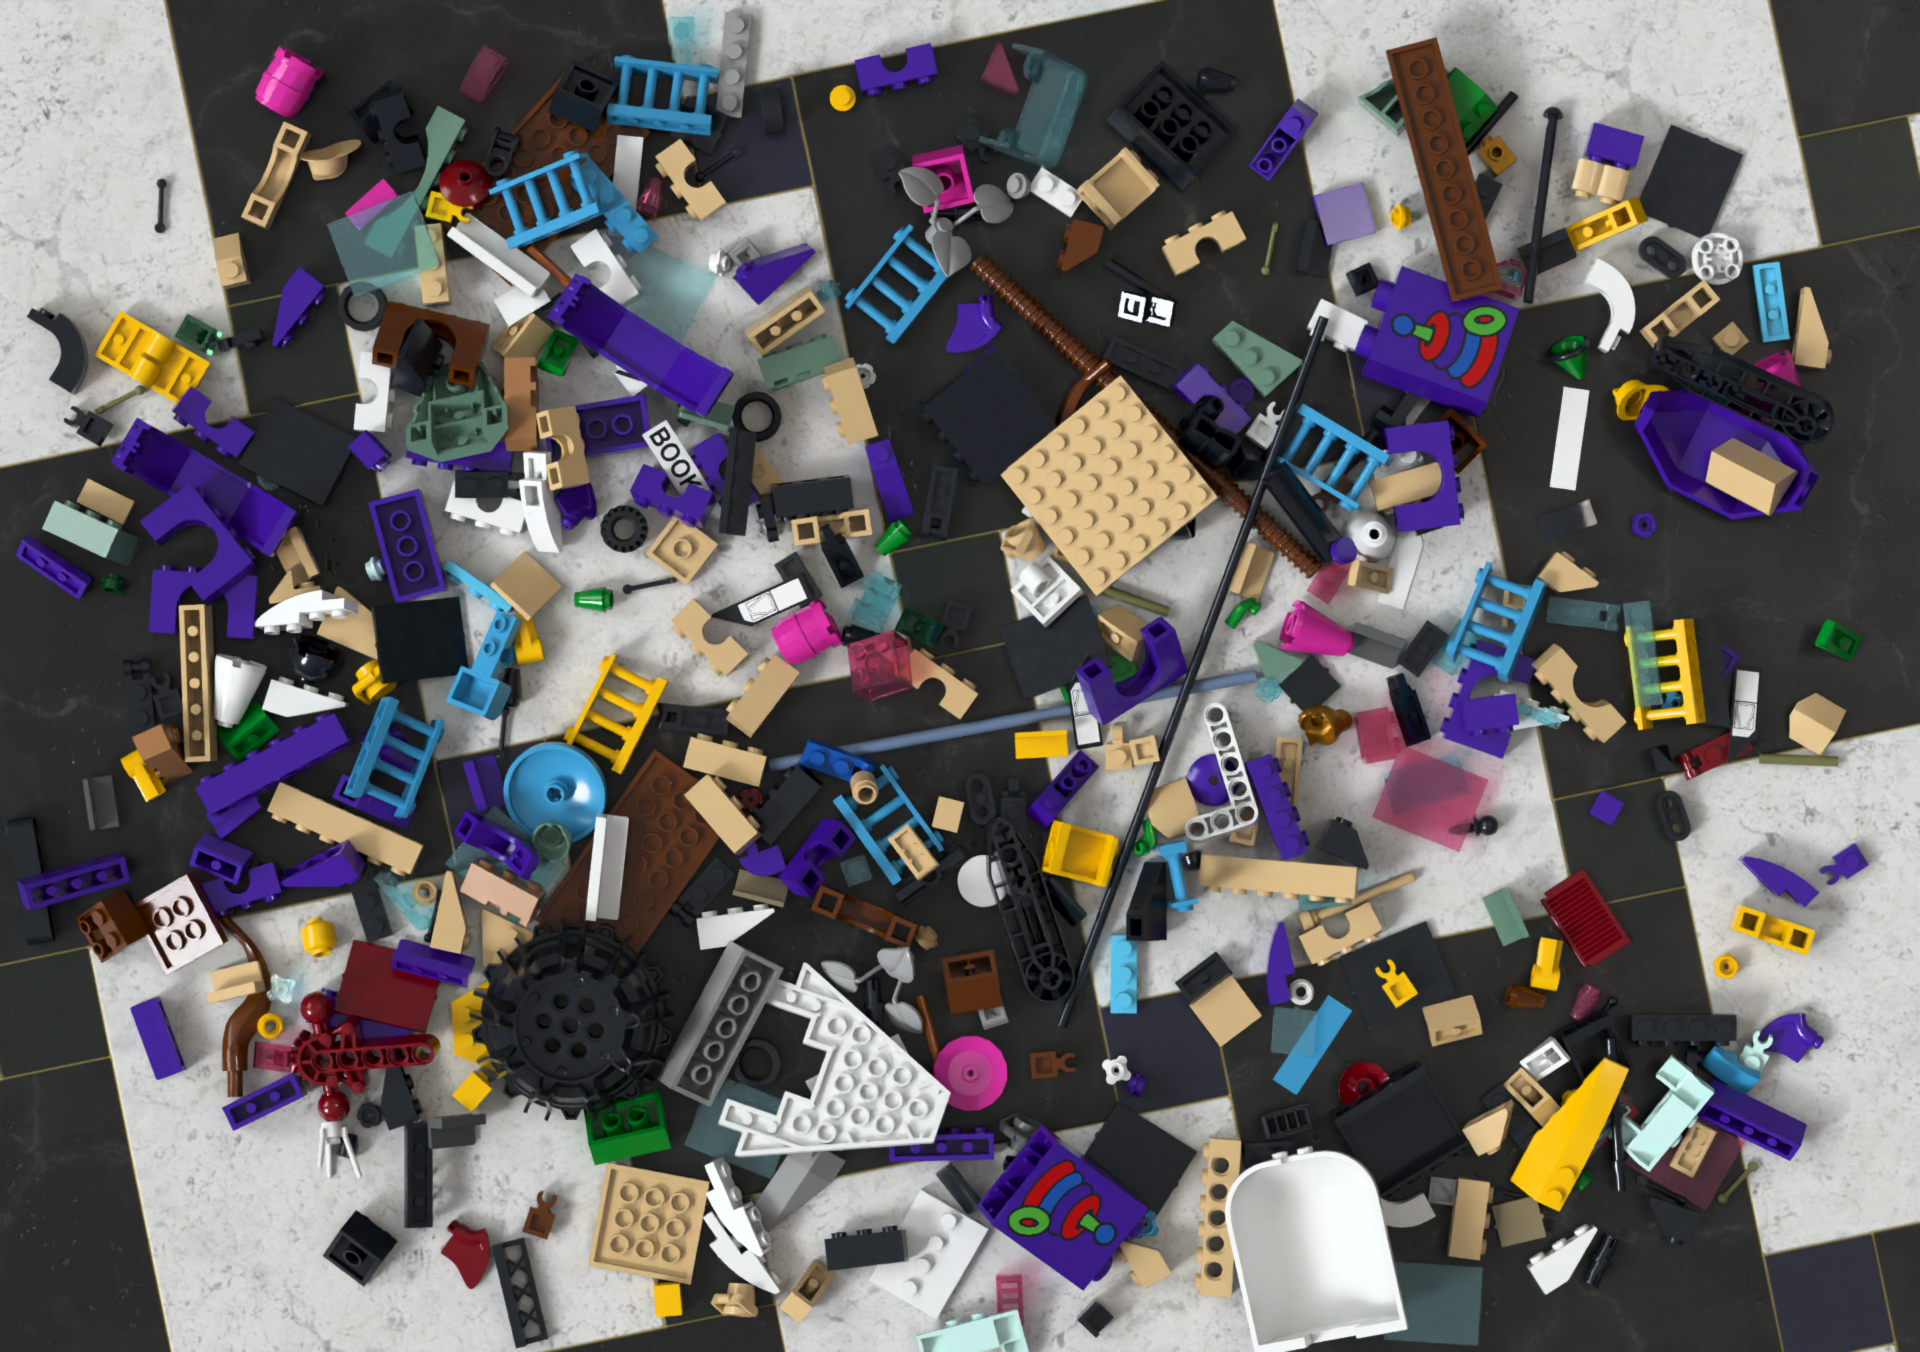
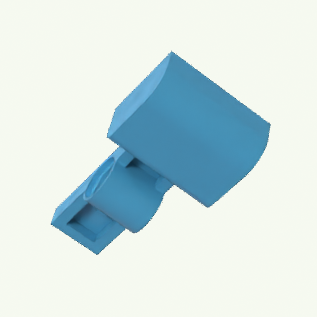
M499 610L496 611L472 668L460 667L446 702L489 720H495L501 715L511 693V686L496 679L501 668L508 667L514 660L515 649L511 645L521 625V619Z

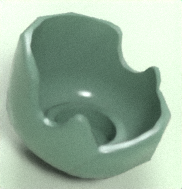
M546 820L541 822L533 831L532 843L534 848L537 849V855L546 857L549 862L563 860L569 853L572 837L564 824L554 820Z

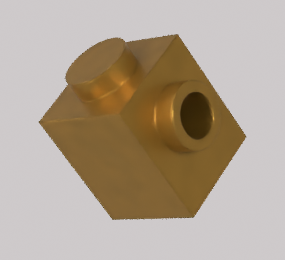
M1499 135L1494 139L1488 136L1478 144L1481 149L1477 151L1476 155L1494 178L1518 160Z

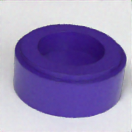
M1237 379L1229 386V396L1235 402L1240 401L1245 405L1254 397V386L1247 379Z
M1346 537L1340 538L1331 545V556L1336 563L1345 565L1355 560L1357 548L1351 539Z

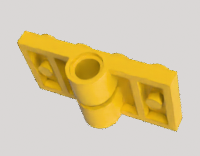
M122 311L117 315L94 355L177 403L189 385L197 390L212 364Z

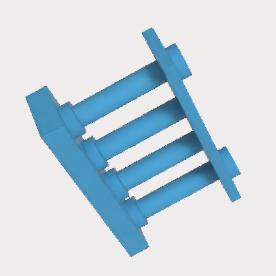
M631 55L615 56V72L621 73L617 102L615 104L608 103L607 124L711 136L712 115H707L705 110L709 83L718 84V68L708 64L695 66L636 59ZM632 74L647 76L644 102L641 107L628 105ZM658 77L673 79L669 109L666 110L653 107ZM683 80L699 82L695 112L692 113L679 110Z
M578 150L563 154L564 159L514 180H511L510 177L496 182L497 187L489 189L490 195L503 194L515 228V231H513L515 236L506 239L509 249L522 248L609 212L606 202H596L595 199H592L579 163L590 158L589 153H579ZM570 166L583 202L580 204L582 208L576 211L569 207L557 171ZM544 176H548L560 210L558 213L559 218L554 220L547 217L535 184V180ZM523 185L526 187L538 220L536 222L537 227L532 229L525 227L512 191Z
M910 224L907 228L902 226L893 237L896 242L858 289L853 287L844 298L847 301L845 304L846 309L850 311L855 304L883 326L888 334L886 340L893 346H895L948 279L941 270L935 255L910 236L914 230V227ZM903 243L935 268L933 271L937 274L931 281L921 278L894 256ZM886 264L918 288L917 291L921 294L915 301L911 299L908 301L877 276ZM870 284L902 308L901 312L904 315L898 322L895 319L893 321L861 296Z
M1302 403L1297 412L1303 416L1301 419L1303 423L1282 457L1278 456L1275 466L1277 467L1283 461H1286L1295 473L1341 500L1340 506L1350 512H1353L1354 509L1362 512L1364 507L1356 503L1357 499L1376 468H1380L1382 464L1389 468L1394 458ZM1318 425L1325 429L1323 432L1324 437L1304 470H1301L1290 462L1310 429ZM1340 438L1347 442L1344 446L1346 450L1326 483H1323L1312 475L1332 442H1336ZM1362 451L1368 455V463L1346 497L1334 488L1354 455H1358Z
M1487 561L1484 569L1479 568L1475 578L1477 586L1455 639L1450 638L1446 652L1449 653V661L1454 664L1458 654L1491 665L1498 671V680L1508 683L1546 592V583L1535 579L1533 586L1528 585L1526 587L1492 575V563ZM1487 584L1524 597V600H1526L1524 608L1515 610L1482 598ZM1479 607L1514 620V623L1517 624L1514 633L1509 632L1507 634L1472 621L1477 608ZM1471 631L1504 643V646L1507 647L1505 655L1497 657L1463 645L1467 632Z
M382 697L343 794L357 798L367 793L396 806L395 817L407 818L416 806L414 799L435 746L444 735L443 726L445 721L441 719L432 720L430 725L399 712V708H397L399 700L393 697ZM396 721L425 734L421 749L390 736L387 731L391 722ZM387 745L415 758L416 761L411 773L380 760L378 754L381 746ZM377 769L406 782L402 797L370 784L368 779L372 770Z
M883 764L880 766V769L884 774L876 779L878 790L891 783L899 794L897 797L866 819L864 817L859 819L854 811L858 809L856 806L860 803L853 796L851 798L849 796L844 798L840 795L833 802L894 886L902 880L900 874L903 873L902 869L907 865L902 858L890 862L884 853L891 846L888 840L889 837L909 823L913 829L921 825L929 838L923 841V843L929 850L936 846L941 852L944 850L942 844L945 840L937 829L933 832L898 785L896 781L900 777L893 767L886 768ZM906 804L914 817L882 840L878 838L875 841L869 833L873 830L872 827Z
M1177 840L1156 845L1157 855L1164 857L1168 862L1175 895L1174 900L1167 901L1168 906L1178 910V913L1193 910V904H1198V898L1188 896L1180 859L1183 858L1182 853L1187 852L1186 842L1184 840Z

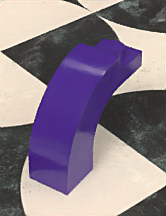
M466 810L454 831L464 843L486 851L503 861L520 878L529 880L537 868L540 857L536 854V848L517 834L481 815Z

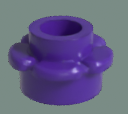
M1639 513L1632 520L1633 532L1636 535H1641L1642 538L1650 537L1652 532H1655L1657 529V521L1651 513ZM1644 522L1647 524L1645 528L1642 527V523Z
M1140 1072L1137 1073V1076L1131 1075L1126 1090L1131 1091V1097L1133 1095L1141 1097L1147 1078L1141 1076Z

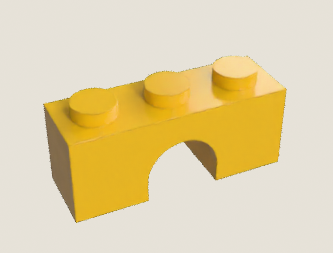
M1738 904L1729 926L1730 930L1803 955H1808L1816 932L1815 930Z

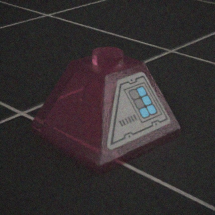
M1511 258L1509 262L1504 260L1497 263L1503 290L1493 293L1514 301L1519 299L1526 282L1527 269L1524 268L1525 264Z

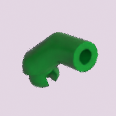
M1255 598L1244 600L1233 608L1225 623L1235 629L1247 611L1255 616L1261 609V604L1256 602Z
M1150 819L1143 820L1144 834L1133 846V850L1137 855L1145 856L1149 854L1158 843L1157 831L1152 826Z

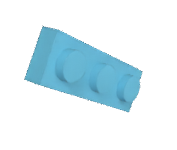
M1780 262L1753 265L1762 343L1789 340Z
M448 560L443 568L448 571L446 577L458 585L462 581L470 586L467 591L478 599L484 596L490 600L491 603L488 606L495 611H506L507 613L512 611L513 607L495 590L453 561Z
M1111 935L1110 1013L1137 1014V941H1126V935Z

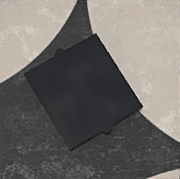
M687 96L681 112H695L696 100ZM706 105L705 113L712 115L711 136L672 131L670 136L681 139L683 142L712 155L718 139L723 137L722 130L729 115Z
M1313 655L1278 685L1291 699L1290 703H1295L1301 711L1310 706L1321 705L1341 687L1328 673L1329 669L1324 668Z

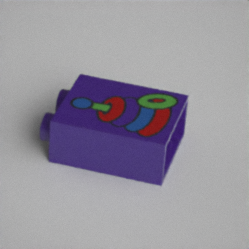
M1401 266L1394 282L1381 278L1370 306L1383 312L1377 328L1364 325L1354 354L1366 358L1361 375L1479 418L1488 403L1520 309L1483 295L1452 303L1445 281Z
M1043 1125L1038 1128L977 1205V1208L992 1226L1083 1291L1091 1281L1097 1282L1108 1273L1113 1262L1112 1254L1124 1240L1130 1241L1141 1232L1145 1224L1144 1214L1148 1211L1145 1204L1131 1189Z

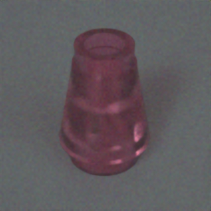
M655 177L648 178L636 203L639 214L656 218L658 212H661L663 180Z
M1585 982L1583 987H1579L1570 1016L1578 1021L1588 1017L1603 1000L1601 996L1604 992L1595 985Z

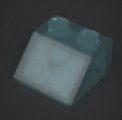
M874 572L873 576L867 575L861 589L865 590L861 600L856 598L849 612L853 613L851 619L880 633L903 585L877 572Z

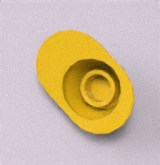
M1639 380L1627 381L1620 388L1613 389L1617 405V415L1622 420H1635L1651 392L1670 390L1663 385H1646Z

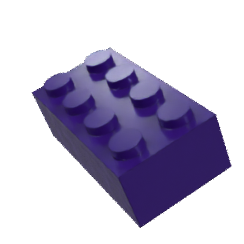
M644 394L575 405L576 412L580 418L581 438L585 444V459L650 449L642 434L651 429L647 400ZM546 438L547 452H551V462H557L561 457V447L556 440Z
M416 489L368 502L395 603L409 602L449 591L422 490Z

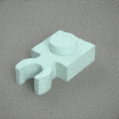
M1756 1029L1753 1033V1045L1745 1043L1738 1057V1063L1759 1071L1761 1075L1769 1058V1053L1765 1052L1764 1049L1771 1046L1773 1035L1770 1034L1768 1039L1762 1042L1758 1039L1760 1030Z

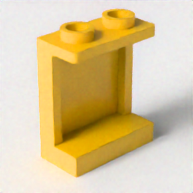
M1053 820L1041 871L1106 887V884L1112 877L1111 866L1113 858L1116 857L1119 851V838Z

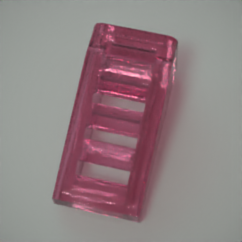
M1022 1273L996 1274L997 1313L1015 1309H1002V1304L1018 1303V1313L1021 1324L1024 1326ZM1017 1283V1288H1002L1001 1284ZM1017 1293L1018 1298L1002 1299V1294Z

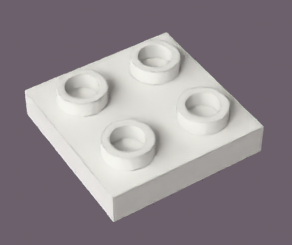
M1049 555L1039 564L1032 563L1028 565L1020 574V582L1010 590L1045 628L1083 593V590Z

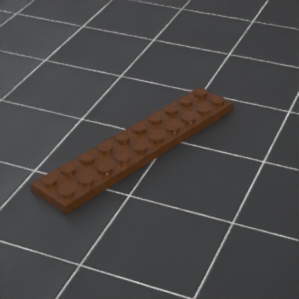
M1437 37L1386 50L1388 64L1451 302L1454 303L1503 290Z

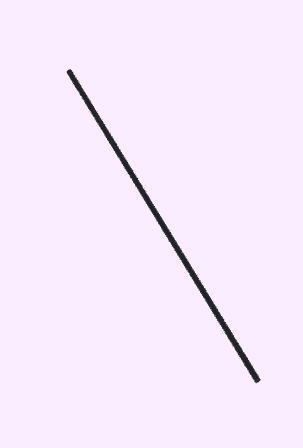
M1319 315L1159 746L1160 761L1154 762L1076 970L1073 989L1066 997L1057 1025L1066 1028L1264 496L1266 487L1261 479L1274 469L1329 319Z

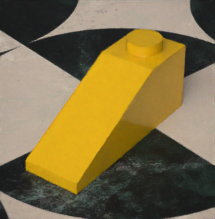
M1636 197L1570 225L1565 229L1575 252L1643 224L1648 219L1639 197Z

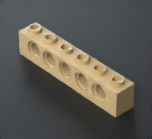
M1209 1137V1143H1204L1203 1158L1207 1159V1169H1202L1201 1184L1206 1185L1205 1195H1200V1211H1204V1221H1199L1198 1237H1202V1247H1197L1196 1263H1201L1200 1273H1195V1289H1199L1200 1296L1232 1297L1234 1255L1226 1217L1223 1222L1215 1224L1211 1222L1210 1216L1215 1210H1221L1225 1214L1228 1193L1233 1183L1239 1177L1240 1139ZM1218 1158H1225L1228 1161V1167L1223 1172H1218L1214 1169V1162ZM1217 1184L1226 1186V1194L1221 1198H1216L1212 1195V1189ZM1214 1236H1219L1223 1239V1245L1218 1250H1213L1209 1247V1240ZM1217 1262L1221 1265V1272L1218 1275L1211 1276L1207 1273V1267L1210 1263Z

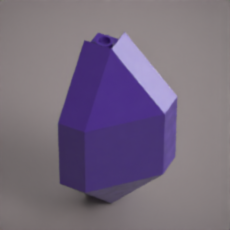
M1688 390L1651 392L1640 409L1635 422V426L1666 486L1730 519L1766 515L1705 482L1711 451L1731 438L1739 440L1798 472L1772 514L1804 509L1808 494L1820 477L1795 440L1697 396Z

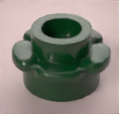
M112 573L107 574V578L103 577L100 580L103 582L101 589L112 594H122L126 583L122 581V576Z

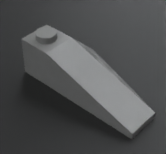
M832 1151L788 1154L754 1205L761 1214V1223L764 1230L770 1232L830 1185L846 1161Z

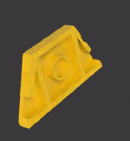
M486 981L476 988H488L490 983ZM473 989L451 1002L454 1055L478 1064L477 1058L485 1053L487 1048L484 1044L473 1041L472 1030L480 1025L482 1021L469 1017L471 1010H481L483 998L473 995L475 990ZM488 1060L478 1064L496 1072Z

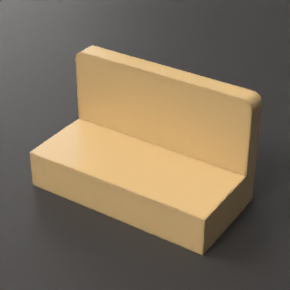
M530 313L511 326L507 325L491 347L505 358L535 357L553 334L554 329L535 314Z
M297 526L291 528L276 553L285 572L287 573L291 568L293 586L296 587L298 583L307 582L322 573L300 528Z
M1246 542L1228 592L1245 598H1255V601H1258L1274 553Z
M1119 604L1100 613L1097 618V624L1102 630L1101 635L1104 643L1131 662L1138 659L1142 643L1144 642L1140 629L1148 624Z
M253 961L212 971L211 979L214 991L206 994L208 1003H217L266 991L260 962Z
M1472 995L1422 1008L1432 1047L1483 1034L1480 1016Z

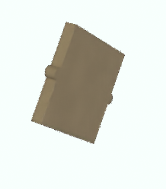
M1528 1196L1491 1205L1496 1222L1494 1228L1498 1230L1502 1247L1546 1237L1542 1221L1544 1215L1540 1213L1538 1202L1532 1197Z

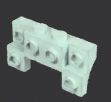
M1673 1055L1669 1057L1656 1073V1078L1667 1085L1670 1090L1645 1121L1639 1126L1625 1114L1621 1116L1623 1149L1649 1172L1670 1146L1674 1148L1680 1142L1683 1130L1694 1125L1698 1119L1697 1113L1714 1094V1088L1696 1076L1691 1068ZM1610 1129V1131L1607 1133V1136L1612 1139V1132Z
M1017 1308L988 1315L986 1311L974 1313L971 1315L970 1320L962 1322L961 1318L946 1321V1326L940 1329L916 1335L920 1352H982L1001 1347L1002 1352H1029Z

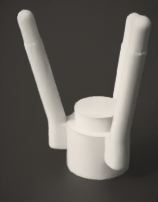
M340 1121L321 1123L317 1167L322 1168L326 1145L327 1177H332V1145L341 1143L340 1139L343 1138L358 1178H361L360 1167L348 1137V1128H342V1122Z

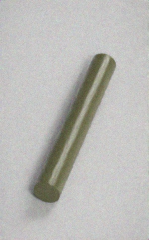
M1112 586L1101 593L1167 617L1170 609L1168 606Z
M1760 753L1759 764L1837 767L1838 756Z

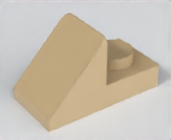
M1354 560L1351 563L1347 585L1353 588L1389 594L1394 569L1361 560Z
M290 568L269 596V603H279L300 594L321 590L320 585H314V581L298 583L299 588H294Z

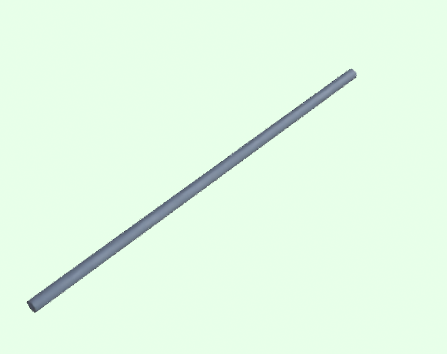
M1255 670L1195 680L1190 694L1257 682ZM1183 683L1167 685L1141 703L1178 697ZM1070 703L848 744L836 748L860 756L1071 717ZM802 753L769 759L770 771L785 770L791 766L796 768L800 765L799 760Z

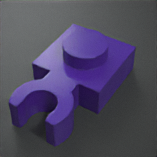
M1852 843L1832 856L1836 864L1833 866L1825 865L1819 872L1823 874L1830 870L1833 873V877L1826 883L1833 885L1839 880L1841 874H1843L1845 879H1848L1869 864L1857 845Z

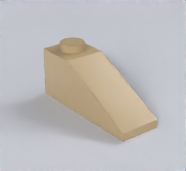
M1804 287L1800 291L1792 358L1795 367L1823 370L1826 365L1830 364L1832 350L1828 349L1829 342L1810 287Z
M447 870L430 947L461 954L464 949L469 948L471 934L467 933L468 924L454 871Z

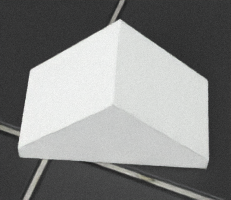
M1550 1036L1524 1057L1520 1063L1537 1082L1568 1062L1571 1058L1556 1039Z

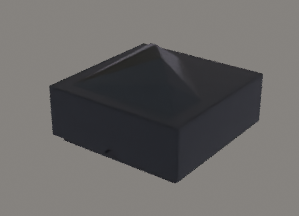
M1370 262L1346 273L1356 297L1377 288L1379 280Z

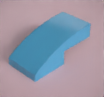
M1715 1046L1702 1059V1065L1714 1076L1746 1094L1760 1081L1759 1071L1739 1064L1737 1054Z

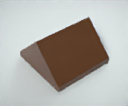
M1451 407L1438 421L1448 420L1449 425L1454 427L1455 441H1451L1452 451L1457 452L1458 467H1454V471L1459 474L1489 442Z

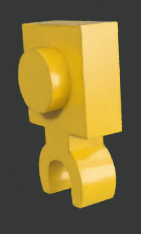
M431 191L425 217L452 223L453 216H455L463 223H471V219L463 217L462 212L464 209L474 210V206L460 207L453 205L441 193Z
M1388 959L1386 961L1390 966V970L1387 973L1381 972L1378 966L1375 968L1378 976L1387 980L1382 985V988L1397 1008L1417 995L1418 992L1404 972L1396 975L1395 964L1392 960Z

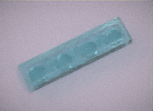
M1648 600L1624 603L1623 610L1635 707L1663 704L1651 602Z

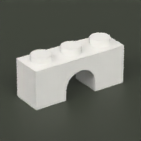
M595 229L570 247L588 271L599 264L609 266L611 271L610 280L599 289L623 307H627L642 297L639 292L642 286L634 275L629 277L624 269L628 265L620 253L617 255L613 253L610 247L614 244L606 232L600 234Z
M361 352L359 378L374 381L378 387V395L369 404L356 403L354 430L362 432L367 430L373 433L388 434V428L393 427L394 413H390V403L395 402L396 387H392L395 369L372 364V352Z
M455 481L453 482L445 508L446 512L451 513V519L465 522L466 518L476 520L475 526L488 530L493 525L501 528L499 533L515 537V533L522 534L526 522L522 501L510 497L503 498L500 507L496 511L484 512L479 506V498H455Z

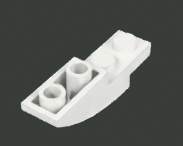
M530 450L523 452L525 478L519 480L523 512L529 533L538 551L561 553L563 552L561 513L553 499V490L550 491L546 465L552 463L551 452Z
M324 590L312 591L294 596L275 605L254 621V627L264 630V634L279 635L280 631L301 633L302 629L313 628V621H323L328 616L335 619H346L347 615L358 614V603L345 598L336 599V595Z
M723 1156L704 1165L714 1187L706 1195L726 1228L740 1243L757 1256L764 1255L773 1249L771 1237L764 1230L761 1223V1214L758 1208L754 1206L752 1201L743 1204L741 1191L735 1186L731 1177V1168L725 1162Z
M713 1210L705 1214L703 1219L717 1237V1239L710 1243V1247L730 1269L749 1283L774 1294L780 1292L779 1284L782 1281L774 1270L768 1271L764 1265L767 1261L764 1255L757 1256L749 1249L742 1252L740 1248L743 1247V1244L733 1234H729L718 1215Z

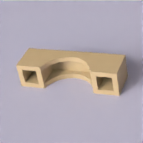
M283 122L273 144L272 155L266 171L257 188L251 193L241 216L242 218L267 230L270 229L299 165L300 155L304 153L311 138L307 131Z
M1552 644L1531 664L1536 670L1534 676L1543 685L1549 684L1553 689L1550 694L1560 704L1564 702L1569 707L1567 713L1574 721L1578 722L1580 720L1586 726L1583 731L1591 740L1598 739L1605 743L1626 723L1618 711L1604 699L1595 702H1582L1578 699L1573 688V677L1578 666L1558 645Z

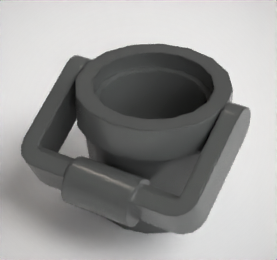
M1015 1113L999 1121V1130L1009 1137L1008 1147L1019 1153L1041 1125H1045L1031 1117Z

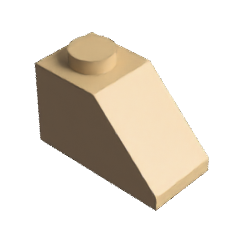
M239 233L213 238L215 261L221 286L225 289L250 284V276Z
M1522 1067L1503 1084L1508 1092L1542 1127L1547 1124L1554 1112H1558L1560 1106Z
M1512 1099L1468 1121L1462 1129L1478 1156L1486 1152L1488 1155H1491L1501 1149V1143L1506 1138L1514 1107Z
M814 1259L779 1308L800 1323L813 1308L835 1274L832 1271H828V1268Z

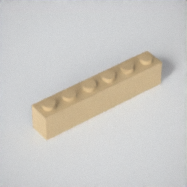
M179 605L185 762L218 761L217 719L213 718L215 667L212 605Z
M284 782L279 783L267 810L273 813L271 818L286 824L287 820L297 824L295 827L297 830L310 834L311 830L321 834L319 839L331 845L335 841L342 843L349 840L357 852L368 855L367 861L381 866L382 862L392 866L390 871L404 877L406 873L413 874L425 847L424 844Z
M1201 854L1199 886H1206L1205 891L1221 892V887L1231 888L1232 894L1247 895V890H1256L1257 896L1273 897V892L1283 893V898L1298 899L1299 894L1309 895V900L1324 901L1325 896L1335 897L1336 903L1350 904L1351 899H1357L1360 867Z

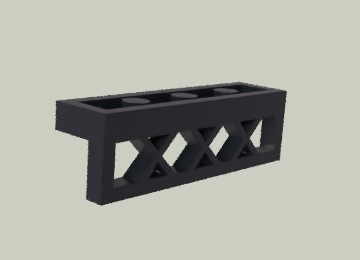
M734 428L729 429L719 523L720 534L746 536L757 432L741 431Z
M427 1121L404 1123L405 1228L433 1227V1149L429 1148Z
M525 1238L494 1244L492 1246L493 1255L516 1349L525 1347L527 1344L549 1339ZM520 1244L522 1256L518 1263H515L508 1258L506 1247ZM522 1260H524L525 1268L520 1266ZM509 1263L512 1264L513 1266H515V1268L513 1269L512 1273H511V1269H510ZM517 1269L525 1272L528 1276V1282L524 1288L514 1284L513 1275ZM529 1285H530L531 1293H529L528 1291H526V1289H527V1287H528ZM515 1289L521 1292L518 1298ZM523 1294L534 1301V1307L530 1314L519 1307V1300ZM535 1310L538 1319L532 1316ZM522 1315H524V1316L527 1317V1319L525 1320L524 1323H523ZM529 1319L539 1324L541 1335L527 1338L525 1326Z

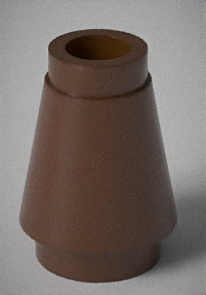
M1517 983L1509 985L1506 990L1505 1004L1511 1006L1512 1009H1543L1546 996L1544 993Z

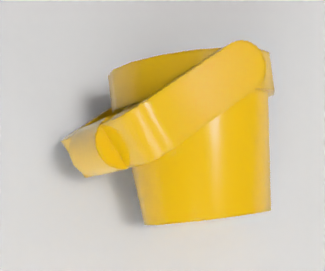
M372 660L356 672L355 675L359 681L352 687V691L358 699L370 705L372 702L378 701L389 694L397 686L398 682L381 684L378 661Z

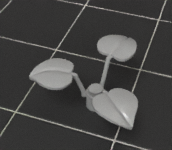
M908 167L900 170L898 173L906 193L913 202L920 206H930L935 203L932 217L929 219L932 225L926 230L925 238L932 245L935 258L946 278L964 268L971 260L970 247L963 238L953 236V229L979 210L986 222L997 224L1005 221L1014 209L1013 202L1001 189L994 185L983 184L975 190L973 195L974 201L978 206L973 207L953 223L945 217L937 219L940 205L938 196L944 191L940 178L931 170L923 167Z
M909 947L881 949L877 954L880 964L861 977H856L855 971L844 963L827 960L821 962V967L828 980L837 989L846 993L856 992L858 990L857 983L863 982L884 968L891 977L898 979L892 1003H886L884 1007L888 1019L896 1027L906 1032L915 1034L924 1032L923 1020L919 1012L910 1004L898 1001V995L903 982L909 983L915 977V957Z

